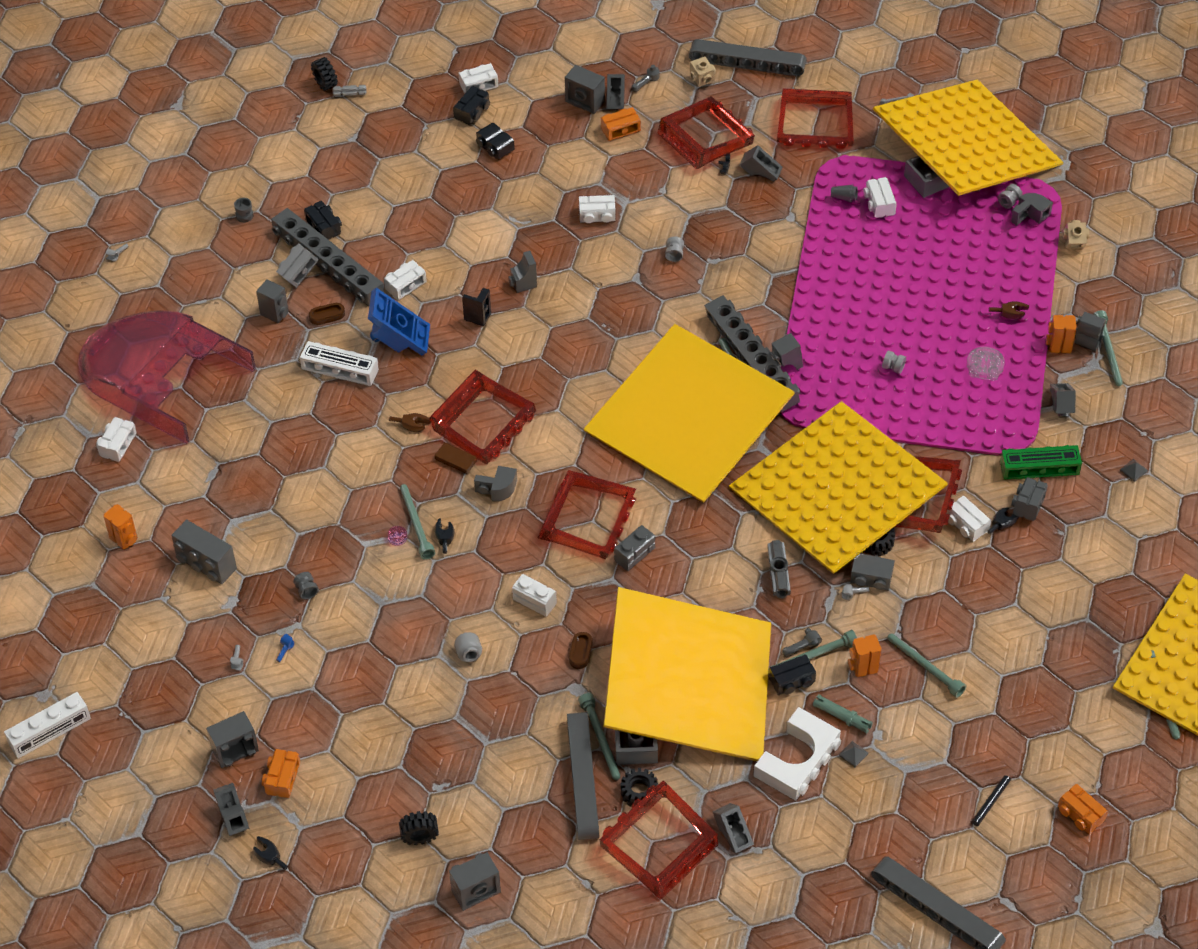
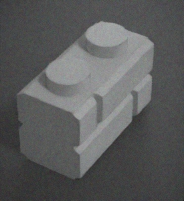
M298 243L297 246L290 250V255L286 260L279 264L276 272L297 288L319 259Z

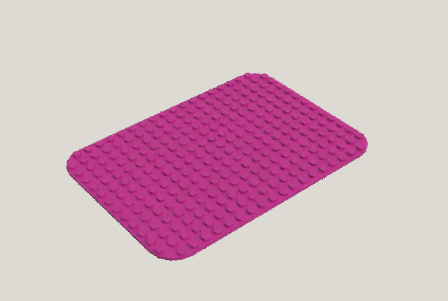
M848 155L828 160L819 168L815 176L787 334L791 333L801 346L803 367L797 370L790 364L781 365V370L783 372L786 371L790 376L791 383L798 386L800 402L782 413L780 412L782 417L792 425L805 429L842 401L894 442L1001 456L1002 450L1028 448L1036 439L1040 422L1048 346L1046 345V334H1049L1048 323L1051 317L1062 213L1061 198L1058 193L1041 179L1020 177L959 196L948 187L923 198L904 177L906 162ZM886 177L897 204L896 214L876 218L873 211H869L868 198L865 199L863 189L866 188L868 180ZM852 184L858 187L856 201L849 202L831 197L832 187ZM1010 184H1015L1021 189L1023 194L1037 193L1053 202L1051 215L1040 224L1027 217L1016 226L1011 222L1012 210L1018 205L1019 200L1011 208L1007 209L999 203L998 195L1005 191ZM1012 301L1029 305L1028 310H1020L1025 312L1024 317L1016 320L1001 316V312H989V307L1001 308L1002 304ZM888 350L894 352L897 356H906L905 366L901 374L894 372L893 369L887 370L882 368V363Z

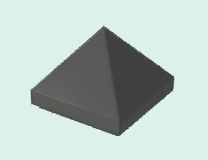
M1132 459L1120 469L1121 472L1134 482L1148 472L1135 459Z
M852 741L839 756L856 767L868 755V752Z

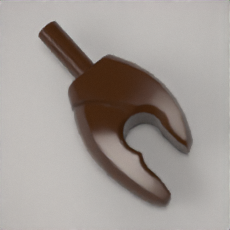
M1012 301L1002 304L1001 308L989 307V312H1001V316L1016 320L1024 317L1025 312L1020 310H1028L1029 305Z
M418 413L404 414L403 418L389 417V421L400 422L401 427L411 432H420L425 429L424 425L417 424V422H432L431 418Z

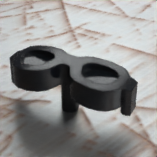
M723 153L725 161L718 162V164L723 165L720 174L728 173L730 153Z

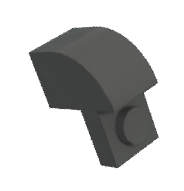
M1037 193L1023 194L1019 197L1018 205L1012 210L1011 222L1017 226L1024 219L1030 217L1040 224L1051 215L1053 202Z
M498 466L495 478L475 475V492L490 494L491 500L494 502L509 498L517 484V469Z
M230 783L214 789L213 792L218 804L217 806L229 836L250 829L234 784Z

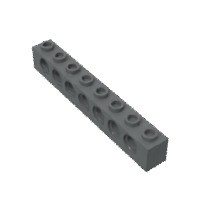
M286 208L271 219L272 231L276 236H280L288 245L293 247L297 246L298 243L319 259L315 265L323 273L331 276L336 283L341 284L347 292L355 295L360 302L370 306L371 291L378 288L384 292L382 281L290 209Z
M722 295L704 305L709 320L723 338L726 339L729 346L743 363L795 392L780 412L782 413L800 402L798 386L791 383L788 373L786 371L783 372L780 363L773 360L770 350L767 347H763L760 337L753 334L750 324H746L742 314L739 311H735L732 301L727 300Z

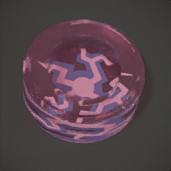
M401 526L390 528L388 531V541L395 546L404 544L407 541L406 529Z

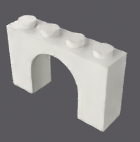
M798 707L788 720L787 733L809 745L813 751L812 757L800 764H790L765 751L754 766V777L796 801L800 794L803 796L806 793L811 779L814 781L817 778L820 767L828 763L831 752L839 748L841 744V731Z

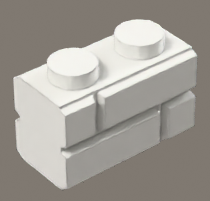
M490 63L459 72V83L464 93L472 85L486 91L498 87V76Z
M884 177L877 180H868L863 192L865 199L868 198L869 211H873L876 218L896 214L897 204L888 179Z
M615 195L579 196L580 222L592 223L603 221L607 223L615 221Z
M414 260L402 264L398 270L388 273L384 278L386 291L392 294L396 300H400L427 282L425 270L418 266Z
M117 417L113 418L112 422L106 425L103 437H99L96 447L99 455L119 462L136 435L135 424Z
M962 496L947 508L946 519L949 524L955 525L960 529L961 534L965 538L968 537L973 542L990 529L991 520L965 496Z
M524 574L519 577L512 587L513 600L545 617L548 616L557 603L555 590L547 588L544 584Z

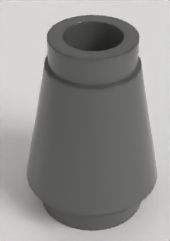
M853 184L831 188V197L849 202L857 200L858 187L853 186Z

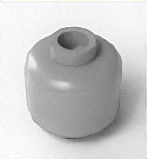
M463 633L456 638L454 647L460 660L473 662L481 656L482 646L479 637L475 633Z

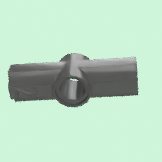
M773 540L767 544L773 595L778 598H785L791 594L785 545L780 540Z

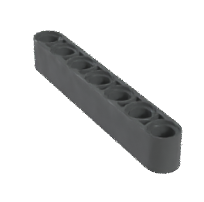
M696 39L692 42L689 52V58L692 61L706 57L710 64L791 76H801L804 73L807 61L806 57L800 53Z
M588 713L567 714L578 840L599 839Z
M885 856L871 872L872 877L879 884L974 949H1000L1006 942L1004 935L890 857Z

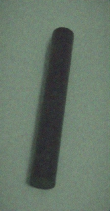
M1003 776L972 820L975 826H979L1010 783V777Z

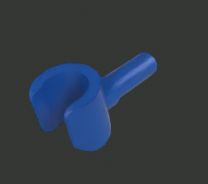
M284 634L280 640V643L284 646L276 659L278 662H281L288 649L294 647L293 638L288 634Z

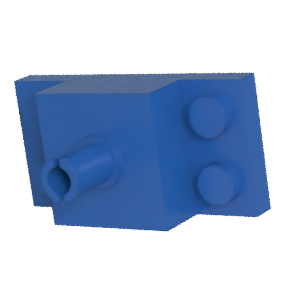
M378 288L372 290L368 320L373 323L372 332L370 333L372 341H382L398 353L410 347L420 355L426 354L430 324Z

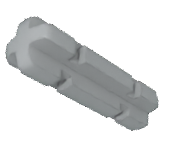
M356 85L333 87L334 96H341V94L343 96L365 95L367 93L366 85H359V87Z

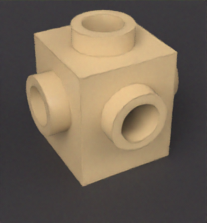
M706 57L690 62V77L692 81L696 82L698 87L714 82L716 70Z
M1079 220L1067 223L1065 229L1062 230V238L1065 239L1066 248H1084L1086 246L1087 239H1089V228H1086V223H1081Z

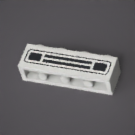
M310 341L307 342L300 356L301 368L303 370L368 386L372 385L379 370L378 360L373 356Z
M76 692L7 729L4 733L12 751L17 758H20L90 720L91 717L87 705L79 693Z

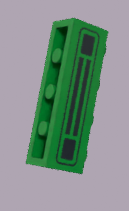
M1078 445L1002 450L1000 465L1003 479L1009 480L1025 479L1027 477L1080 475L1082 461Z

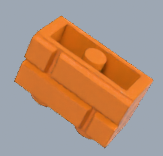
M633 107L624 108L619 112L606 114L601 117V130L607 140L611 141L641 131V121Z
M1054 315L1052 322L1048 323V333L1050 334H1046V345H1049L1051 353L1072 352L1076 333V317L1074 315Z
M118 504L104 513L103 517L109 539L117 543L123 550L133 545L138 537L132 515L128 511H124V508Z
M873 634L865 636V638L854 639L852 648H849L851 659H848V666L850 671H854L857 677L866 676L867 673L869 675L878 673L881 646L877 636Z
M275 749L273 756H269L267 762L269 770L262 777V786H264L267 795H278L284 798L290 797L300 765V757L297 752Z
M1075 784L1069 791L1063 794L1058 804L1061 814L1065 817L1069 816L1079 830H1085L1088 834H1091L1105 822L1108 810L1078 784Z

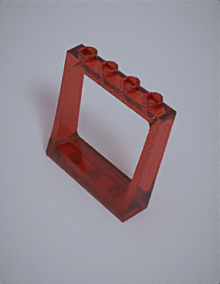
M783 88L777 142L784 143L785 146H793L794 143H797L803 147H810L811 144H816L821 148L835 145L838 149L853 146L852 92ZM786 104L845 106L847 137L783 133Z
M712 96L661 118L657 132L695 169H699L727 154L752 145L755 137L751 128H746L741 119H736L731 110H726L722 102L716 101ZM704 111H710L738 138L709 148H703L679 124Z
M474 370L429 418L436 433L467 453L476 456L478 460L487 465L492 459L499 457L500 450L504 446L508 447L510 445L511 438L515 434L522 432L523 425L526 422L533 420L536 408L533 402L498 384L478 370ZM483 391L521 409L485 449L479 448L450 427Z
M914 456L931 470L951 472L949 484L938 520L909 515L895 527L941 533L943 525H948L950 514H946L947 510L951 511L954 503L951 495H956L958 484H955V481H960L962 469H959L961 460Z
M568 470L537 538L564 545L606 560L609 553H613L614 548L618 544L615 542V538H620L624 527H621L622 522L626 523L630 515L627 512L628 508L632 509L636 498L633 497L636 488ZM571 487L596 490L624 498L605 546H600L555 528V523Z
M664 780L657 786L652 785L647 790V796L642 800L637 799L633 803L632 809L628 813L623 812L613 827H606L603 831V836L599 839L600 846L660 900L718 846L717 833ZM661 798H667L701 835L659 875L653 876L617 847L614 842Z

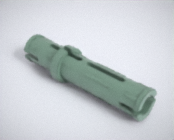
M820 694L816 696L818 700H814V707L846 722V725L849 727L854 726L866 734L869 732L868 728L871 729L873 722L857 715L856 711H850L822 697Z

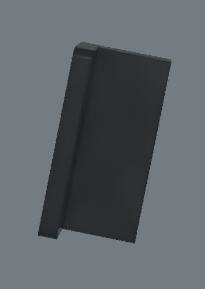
M482 288L477 298L464 294L462 297L464 320L485 326L491 315L490 290Z

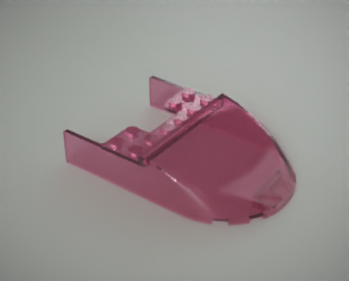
M164 310L140 312L105 324L86 340L78 360L80 376L92 393L186 444L189 442L186 424L158 409L173 391V384L164 378L185 355L194 359H202L211 350L252 372L256 370L251 350L195 322L193 316Z

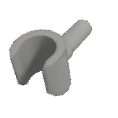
M124 244L116 250L107 249L106 254L109 256L106 259L117 261L119 254L128 248V244Z
M846 584L842 590V598L845 600L852 599L853 593L869 592V587L853 588L852 585Z
M236 645L234 656L231 657L230 662L232 669L240 671L244 660L239 658L240 645Z

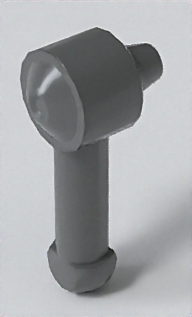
M651 65L647 69V75L637 83H634L631 89L637 92L649 81H657L660 78L659 68Z
M807 628L805 629L806 635L804 639L783 648L782 654L785 657H789L791 654L807 646L814 648L822 642V638L816 630Z

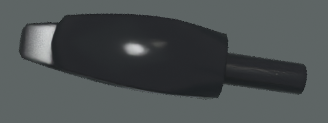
M1009 507L1002 508L995 514L992 522L993 526L987 530V533L991 534L996 529L1003 530L1004 528L1011 527L1016 523L1019 516L1012 514V516L1007 517L1006 514L1009 511Z
M439 518L435 524L434 532L439 544L443 547V554H447V545L453 541L455 529L449 521L448 528L443 530L441 518Z
M257 836V841L267 849L261 851L257 847H253L255 856L265 864L274 865L276 863L286 870L288 866L280 860V853L275 844L266 838Z

